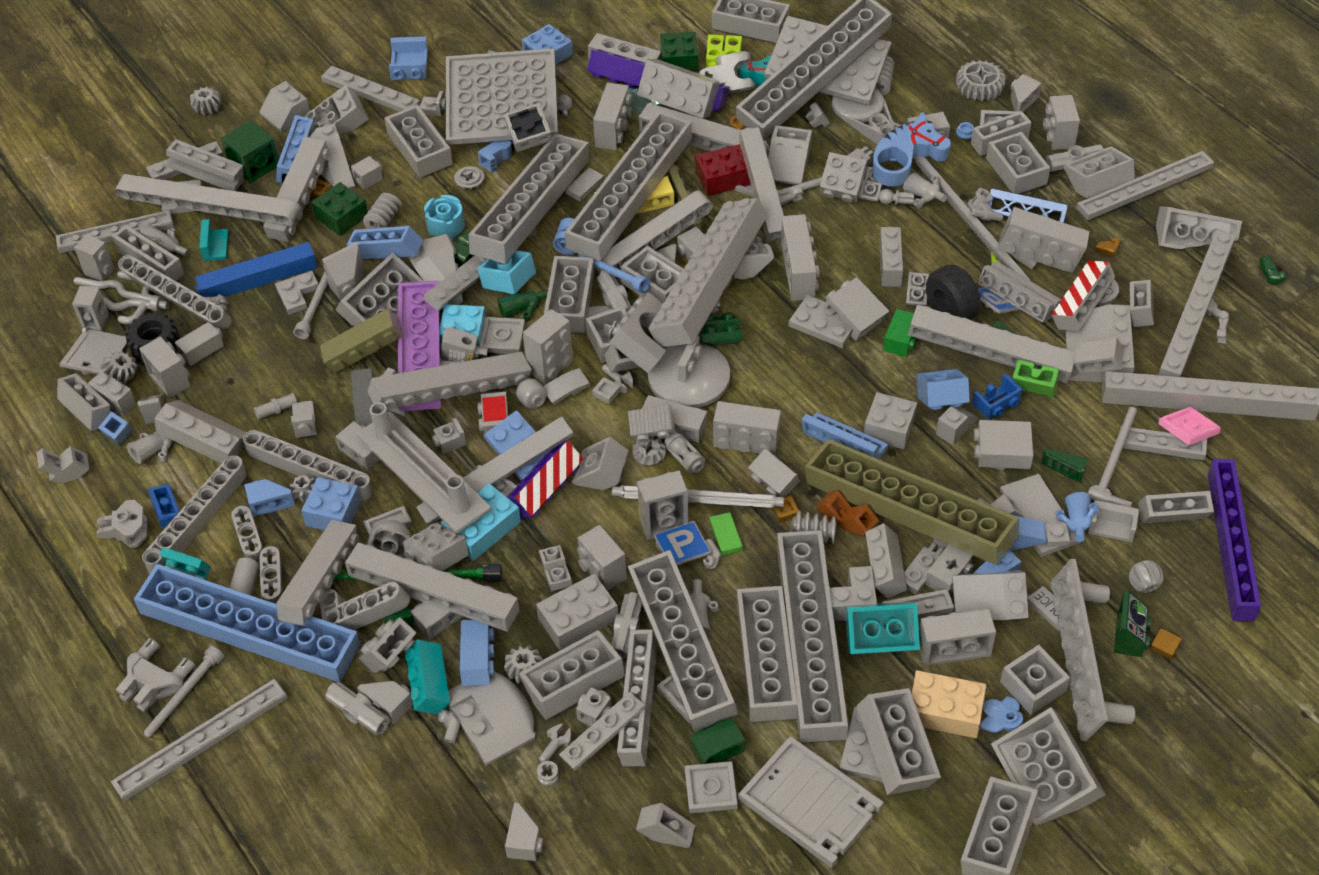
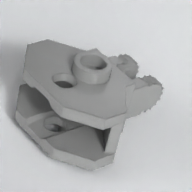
M126 500L116 511H112V515L97 519V525L102 527L97 529V536L99 538L115 537L117 541L124 542L129 548L139 547L148 536V519L144 515L143 507L135 500Z

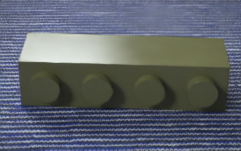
M387 308L321 344L323 363L336 373L403 337L399 318Z

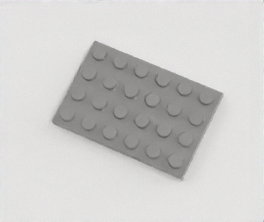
M787 16L764 73V78L768 79L827 26ZM877 39L819 92L869 105L891 48V42Z

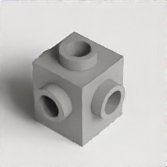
M591 687L587 694L584 693L578 701V706L576 707L577 720L592 726L612 708L611 697L605 691H598Z

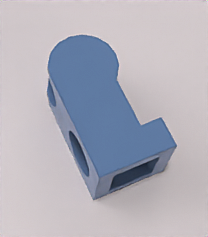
M494 141L479 150V164L491 173L497 170V164L512 156L511 141Z

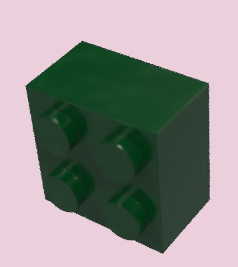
M696 32L660 34L662 61L692 72H699Z
M341 182L311 202L315 218L339 236H342L360 223L368 213L366 200Z

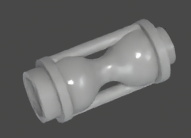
M672 433L670 437L665 439L667 450L689 473H698L704 468L705 458L682 434Z

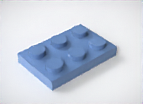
M516 410L485 433L484 438L500 455L536 432ZM548 452L514 473L522 481Z

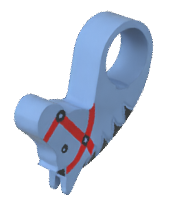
M922 112L915 121L895 128L881 139L874 153L873 177L877 182L885 186L902 185L910 175L913 156H930L936 161H945L949 157L950 140L936 132L933 122L925 120V113ZM888 160H897L904 168L890 171L884 169L879 164Z

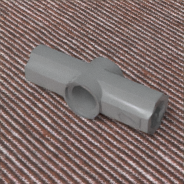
M1101 144L1085 148L1074 145L1069 147L1067 152L1046 156L1045 162L1049 165L1050 172L1064 169V164L1104 148Z
M602 271L596 277V281L603 292L606 306L612 309L624 306L626 312H628L632 306L628 301L624 286L618 284L614 275Z
M634 592L625 594L620 614L616 615L614 622V636L611 646L622 660L628 656L630 630H639L640 614L643 605L638 593Z
M340 682L332 683L328 687L325 694L326 700L342 710L349 721L354 724L360 723L376 736L383 734L387 730L390 723L389 717L373 707L371 701L361 693L355 694Z

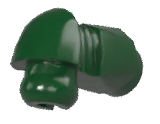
M1264 256L1259 260L1260 270L1268 278L1267 282L1269 284L1280 285V282L1286 281V273L1284 271H1277L1270 256Z

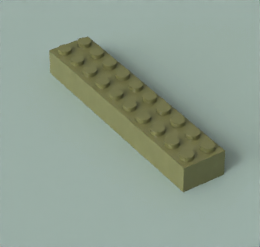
M827 439L805 466L807 484L827 493L839 490L848 502L858 506L867 504L872 512L995 565H998L1019 536L1018 517L830 439Z

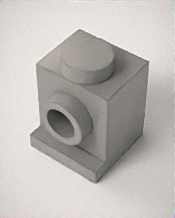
M456 418L452 419L453 422L433 429L432 441L436 448L439 447L443 454L466 445L464 431Z

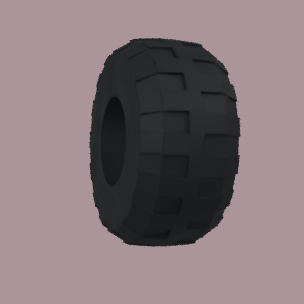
M948 264L930 274L925 285V291L932 309L969 320L977 316L981 306V296L976 283L966 270L959 266Z

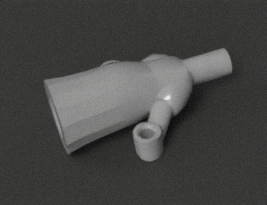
M911 173L905 180L903 185L904 192L914 193V195L922 197L914 201L913 204L916 208H921L925 202H930L934 198L942 202L947 200V195L939 192L941 180L937 175L931 178L933 184L917 173Z
M149 224L142 227L139 231L141 235L168 252H176L185 257L189 253L188 249L179 246V242L175 238L174 228L167 229V234Z
M156 431L150 435L142 433L139 440L127 444V450L138 464H141L160 450L158 459L161 462H166L167 452L172 444V440Z
M695 579L693 580V593L689 596L707 636L711 631L707 606L711 612H717L719 606L716 601H711L708 595L702 593V580Z

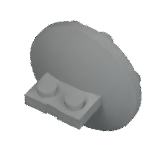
M698 336L693 344L667 346L664 348L666 352L648 373L649 385L656 397L693 408L704 407L718 400L725 393L730 382V368L726 358L717 349L707 344L699 343Z

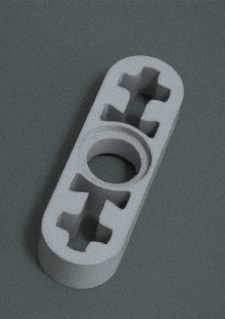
M238 506L232 511L231 516L244 557L258 560L260 559V552L263 550L251 510L246 506ZM241 515H244L246 522H241ZM245 530L253 531L250 536H242ZM251 543H253L255 548L253 552H251L249 547Z
M268 546L260 552L261 595L263 600L276 604L283 594L282 560L279 550L274 546ZM270 555H273V556H272V563H273V564H269L268 559H269V556H270ZM269 572L277 573L273 579L265 578ZM270 587L274 589L273 596H269Z

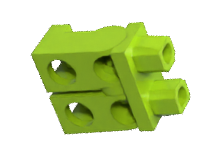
M708 35L706 68L717 66L716 58L718 56L742 52V36L726 35L724 51V35ZM718 40L720 43L713 45L711 41ZM736 41L738 44L733 46L729 42Z

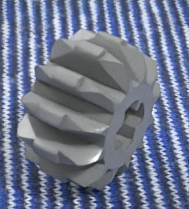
M208 86L205 88L200 87V90H194V94L190 95L191 107L197 115H212V112H218V108H221V96L214 87L210 89Z
M122 349L118 352L112 350L104 356L101 369L104 373L116 379V381L118 380L125 384L128 380L133 379L137 370V364H135V358L130 357V352L125 354L122 352Z
M521 645L518 648L519 650L511 648V655H506L505 671L508 673L510 680L515 679L517 684L522 681L519 676L520 672L543 660L537 649L532 650L530 645L526 649H523Z

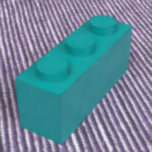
M417 639L407 649L405 654L414 710L439 714L450 703L441 644Z

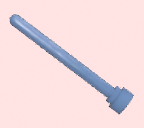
M578 254V257H586L584 255ZM594 260L595 267L631 283L636 291L645 293L649 289V278L642 275L635 277L603 261Z

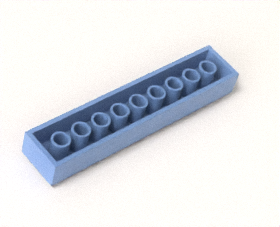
M159 564L155 565L134 598L140 614L337 682H341L361 646L357 631L313 616L308 618L304 626L278 620L277 604Z

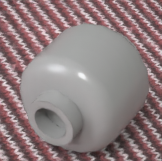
M527 379L519 384L516 396L525 407L536 409L545 402L547 392L537 380Z

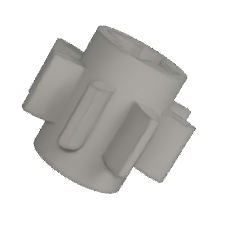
M306 475L295 477L294 484H290L293 498H299L302 502L307 500L315 483L314 478L309 479Z

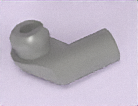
M707 539L706 543L711 554L703 559V564L706 568L713 569L717 567L721 553L712 539Z

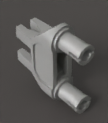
M151 638L147 639L146 643L137 653L134 652L128 656L127 676L116 689L117 693L121 694L119 696L120 699L127 703L139 691L133 700L138 704L137 708L144 713L157 699L177 693L182 687L185 677L195 668V664L185 657L173 672H167L148 662L150 657L160 648L159 644L154 640L152 641Z

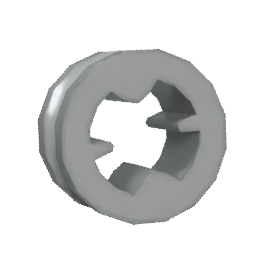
M544 761L537 767L539 782L547 786L556 783L559 773L558 767L554 762ZM548 770L549 772L552 770V775L548 777V774H546L545 777L543 771Z

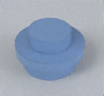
M968 122L961 123L956 130V134L959 138L971 139L974 127Z

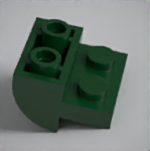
M732 312L722 313V316L714 317V315L710 314L699 332L700 343L707 345L738 343L743 338L739 317Z

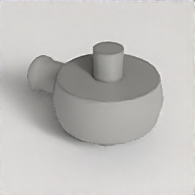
M563 94L557 98V109L562 111L563 117H568V110L572 106V99L568 95Z

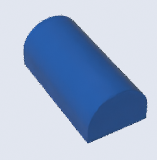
M170 484L148 489L158 521L163 528H166L180 512Z

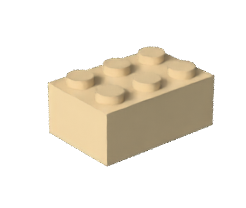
M916 670L912 697L923 728L977 738L986 684Z

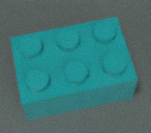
M899 602L845 606L847 643L850 654L920 650L917 603Z

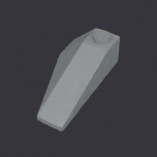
M335 124L316 128L310 138L325 140L330 150L329 159L325 161L321 175L332 187L341 182L351 190L356 189Z

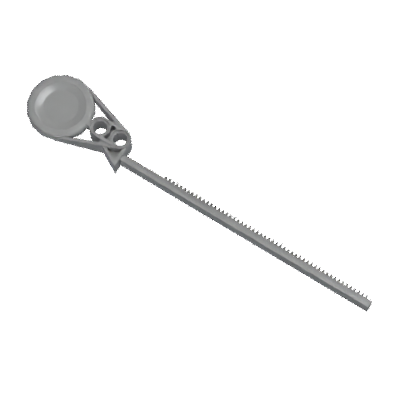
M876 88L869 105L832 96V108L835 114L876 145L886 134L901 126L893 122L885 99ZM913 156L915 164L921 168V171L930 179V182H932L931 178L934 175L940 178V192L947 195V202L953 206V209L955 208V211L961 215V218L967 222V225L969 224V227L987 245L991 253L993 252L997 260L1030 281L1009 254L998 249L999 243L977 217L969 214L970 209L926 158Z

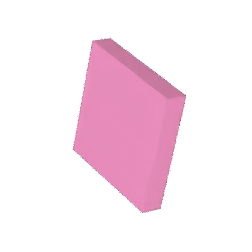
M1191 406L1161 417L1158 423L1187 445L1215 436L1220 433L1221 429L1220 426Z

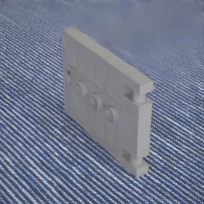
M791 736L738 794L739 801L831 868L837 863L838 857L836 855L838 853L844 855L872 822L873 811L879 813L884 805L882 800ZM861 802L865 804L864 808L859 805ZM826 843L831 846L829 849L824 847Z

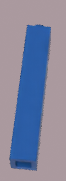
M309 242L196 276L198 285H195L194 288L196 293L202 297H215L218 294L226 297L316 269L317 264Z

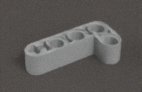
M389 582L348 601L335 590L330 589L325 591L323 600L320 603L321 617L324 621L356 630L404 609L410 602V595L396 582Z

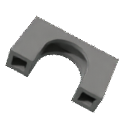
M649 292L644 298L639 296L612 331L614 337L610 341L613 346L647 373L652 370L666 352L665 349L647 336L641 326L650 327L663 304Z

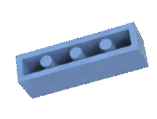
M410 226L359 229L353 231L346 246L357 242L362 259L387 258L392 252L398 257H410L417 255L424 240Z

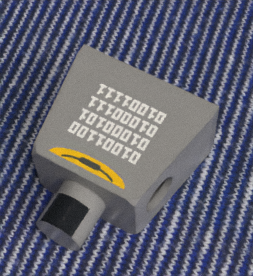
M446 326L442 339L441 359L465 362L487 358L488 349L477 347L478 337L476 335Z

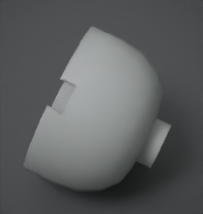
M385 520L373 527L368 538V545L405 558L403 542L412 536L409 529L403 523L396 520Z

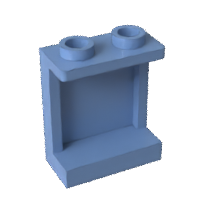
M426 36L391 38L392 56L391 64H389L391 80L426 79L428 63Z

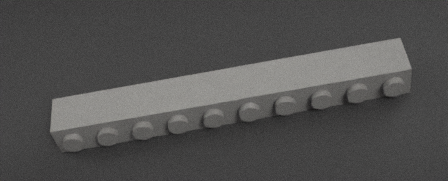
M1216 230L1161 365L1159 375L1182 377L1208 307L1231 253L1236 235Z
M1105 371L1102 383V403L1170 409H1185L1191 406L1196 411L1315 421L1319 412V388Z

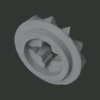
M473 166L459 169L454 176L457 187H462L463 190L466 188L471 190L473 187L478 188L485 179L483 171Z
M652 437L646 442L636 441V444L633 445L632 454L637 462L644 465H654L665 457L666 446L662 443L661 439L657 440L655 437ZM652 446V450L646 455V449Z

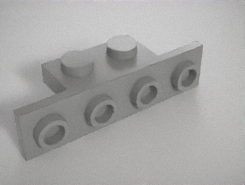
M629 692L559 754L560 757L575 771L646 708L645 705Z

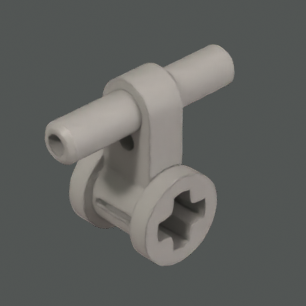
M979 188L975 193V197L967 202V206L970 209L969 214L980 217L981 220L1002 221L1003 215L993 212L989 205L992 195L986 189Z

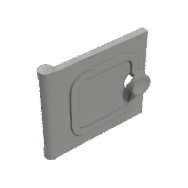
M83 327L82 334L60 362V367L79 370L84 375L91 373L98 375L103 371L101 363L107 353H110L112 350L118 352L121 349L123 352L127 347L126 336Z

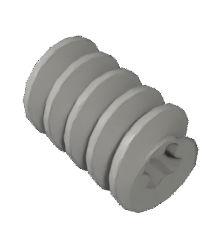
M888 56L876 85V89L881 92L882 96L890 91L894 70V61Z
M382 193L375 201V204L372 205L367 215L364 216L363 222L367 229L386 228L391 223L395 214L398 213V210L401 209V201L390 193Z
M798 511L796 516H793L790 532L822 530L824 543H828L831 538L834 545L837 529L836 518L833 516L831 521L828 522L827 515H824L820 521L818 514H815L813 519H810L809 512L802 518L801 511Z

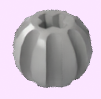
M1141 561L1135 564L1129 572L1130 583L1138 592H1152L1163 583L1162 569L1154 561Z

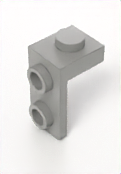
M313 401L292 404L293 416H291V422L296 438L317 435Z

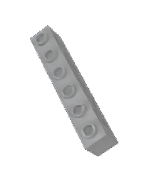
M630 630L623 697L631 692L646 708L619 731L617 754L622 767L646 766L658 647L653 630Z

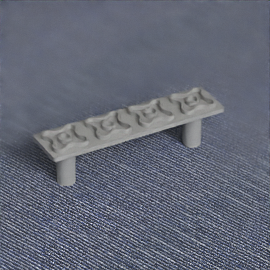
M377 402L371 405L369 411L372 423L357 432V437L455 533H459L491 511L490 505L392 412H388L384 403Z
M1070 559L1052 579L1051 590L1055 596L1054 608L1059 613L1058 628L1061 632L1062 649L1065 653V667L1070 677L1069 688L1073 696V709L1077 717V730L1080 733L1081 741H1087L1105 722L1132 724L1135 719V709L1132 705L1104 702L1084 601L1105 604L1109 600L1110 589L1105 585L1081 582L1076 559Z

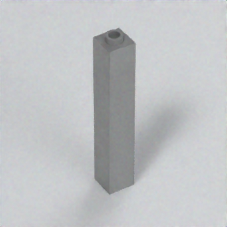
M748 127L740 131L739 143L754 197L758 198L767 216L762 224L766 240L781 239V222L784 214L759 127Z

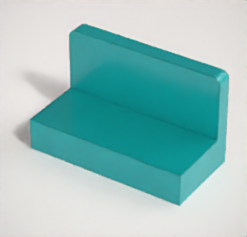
M202 220L199 249L203 261L226 259L228 229L212 230L210 220Z

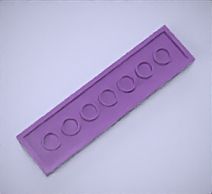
M438 281L398 283V318L403 332V337L398 339V373L440 366L439 311L423 299L429 290L439 284ZM441 399L398 408L399 411L441 408Z

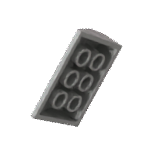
M392 252L340 301L336 311L353 326L362 323L387 308L398 317V283L424 281Z
M1109 304L1094 308L1079 331L1065 330L1066 348L1073 352H1076L1077 343L1117 337L1124 349L1122 369L1113 372H1134L1130 305ZM1074 364L1068 380L1103 382L1105 372L1081 375Z
M1052 707L991 743L1011 782L1038 790V807L1033 819V823L1036 826L1082 809L1106 795L1061 715Z

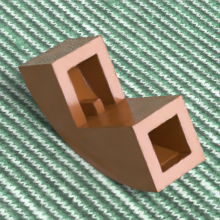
M839 490L829 492L816 506L823 515H827V519L830 521L835 516L838 527L857 535H866L865 532L872 529L879 521L867 504L851 507Z

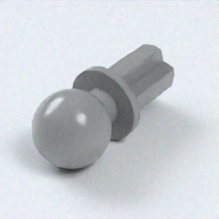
M884 189L879 193V200L883 204H890L892 201H895V205L897 203L913 204L914 193L898 192L899 190L893 193L889 189Z

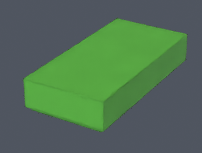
M728 512L709 517L721 556L743 551V546L731 513Z

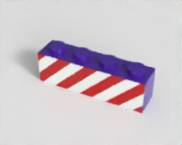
M568 440L551 449L507 496L509 500L519 507L520 518H532L540 511V506L548 502L553 497L552 493L566 483L565 479L579 469L578 465L582 462L583 458Z

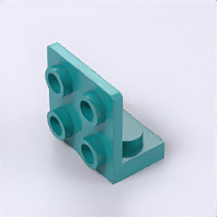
M162 547L159 554L166 559L165 567L206 580L211 566L202 559Z

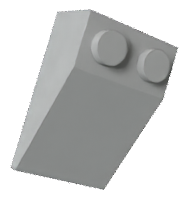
M1015 570L952 575L955 612L963 613L974 609H989L992 620L1029 618L1025 572Z

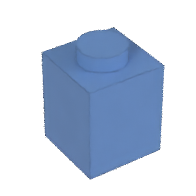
M112 411L98 427L106 437L119 446L123 444L133 431L128 422Z

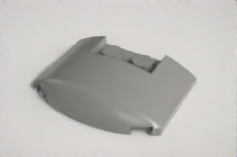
M494 670V674L490 675V684L462 686L461 683L448 690L450 703L447 706L458 718L461 728L485 766L535 739V732H533L535 722L529 703L520 689L504 675Z

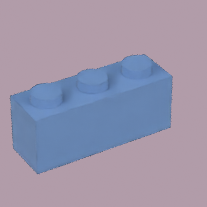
M475 620L461 621L460 675L462 686L490 684V675L494 674V661H490V658H494V644H490V641L495 640L494 628H490L489 625Z

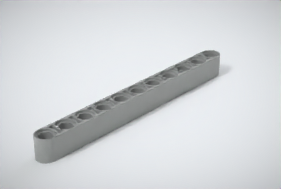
M128 174L122 175L114 190L117 196L126 200L157 205L163 204L176 208L287 226L294 224L301 209L298 203L288 199Z

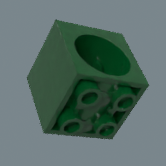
M252 120L221 138L226 159L243 165V178L249 184L277 168L279 159L274 139Z

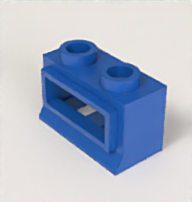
M1004 374L1001 386L996 388L993 384H989L983 397L978 391H975L972 406L976 407L987 419L993 416L996 418L1000 417L1005 409L1008 407L1014 408L1020 403L1022 388L1007 374Z

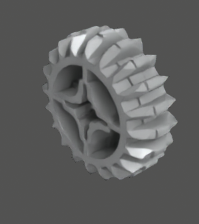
M980 59L978 62L972 60L971 63L966 62L958 70L956 86L958 91L962 93V96L967 95V99L973 98L974 101L978 99L981 102L984 99L990 101L991 98L996 99L997 96L1001 95L1005 88L1006 78L1003 70L1000 69L999 65L995 66L994 62L988 63L987 60L982 62Z

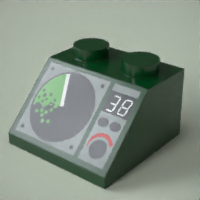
M1124 590L1117 612L1114 653L1142 657L1144 649L1149 648L1150 636L1146 635V632L1150 630L1152 618L1148 616V606L1128 590Z

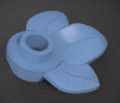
M1007 696L1002 702L995 699L983 702V710L987 717L980 722L979 727L994 733L1003 729L1011 732L1018 728L1024 721L1023 715L1019 712L1020 705L1018 701Z

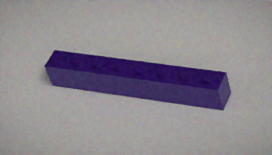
M601 49L591 50L587 71L592 72L595 77L603 78V76L609 77V81H623L625 85L635 87L640 85L646 62ZM719 84L712 111L725 108L730 86Z
M1212 459L1207 475L1232 621H1255L1261 604L1235 459Z

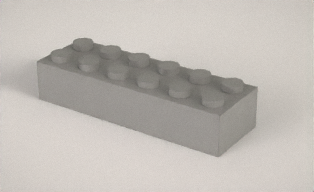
M782 586L737 589V611L750 722L797 719V697Z

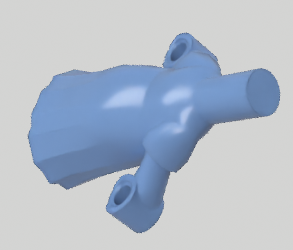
M1075 492L1065 498L1069 519L1066 517L1064 510H1058L1055 514L1058 521H1063L1067 524L1069 530L1075 532L1076 541L1083 542L1085 540L1084 531L1090 527L1093 515L1098 513L1100 509L1096 502L1091 503V496L1088 493Z

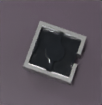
M539 103L527 106L525 110L520 112L515 110L503 114L505 124L517 152L552 141L550 128Z

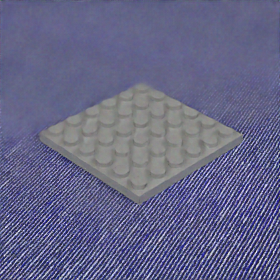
M554 48L446 56V143L448 145L512 140L503 114L515 110L520 112L525 110V107L537 103L541 106L551 135L558 134Z

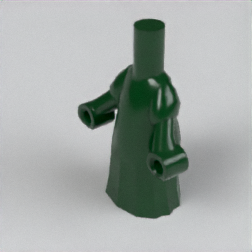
M527 290L524 293H519L518 291L511 296L497 298L498 308L502 317L508 318L524 311L523 319H525V322L530 321L533 309L538 306L539 300L547 298L548 290L538 293Z

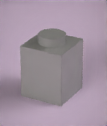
M370 156L351 166L354 180L364 190L383 180L381 164Z

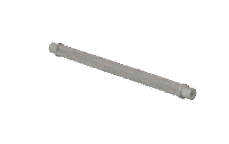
M613 486L612 496L638 499L637 486ZM687 489L688 502L691 503L700 502L775 508V506L784 507V497H776V495Z

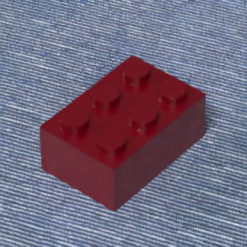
M740 144L695 155L696 174L707 196L734 190L739 185L744 187L751 185Z

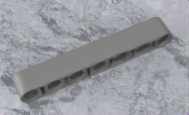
M699 190L691 193L610 248L601 261L621 270V266L646 246L655 250L703 218L712 210V202ZM594 266V268H595L599 273H601L602 271H604V270L599 269V268H597V267Z
M125 255L119 260V269L134 281L201 320L210 322L220 330H225L230 326L231 317L220 306L131 255Z
M250 430L243 436L247 454L252 458L297 476L306 475L309 479L314 478L315 481L317 477L357 485L361 501L369 499L373 494L369 476L361 471L256 430Z
M230 456L222 462L143 553L142 559L149 574L156 564L166 566V559L159 555L162 547L182 553L245 480L246 471L239 456Z

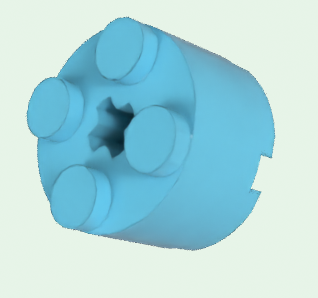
M440 195L441 198L435 199V197L430 199L424 207L429 235L436 237L447 234L451 240H454L465 227L463 207L459 199L451 195Z

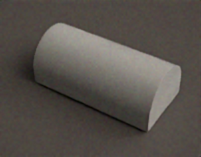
M250 558L238 559L230 589L252 596L260 569L259 564Z

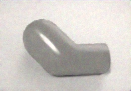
M442 710L439 713L438 720L443 722L447 728L444 741L455 743L460 722L452 711Z

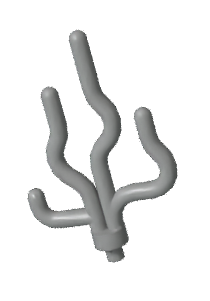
M123 271L117 273V276L121 279L133 280ZM75 277L73 280L76 285L99 287V289L116 288L121 297L129 299L120 303H113L108 298L103 297L109 310L120 311L129 307H138L132 316L118 317V322L122 324H132V321L138 319L147 309L160 312L162 309L169 308V302L164 301L162 296L150 295L151 290L145 286L141 293L127 291L124 285L116 280L96 281Z

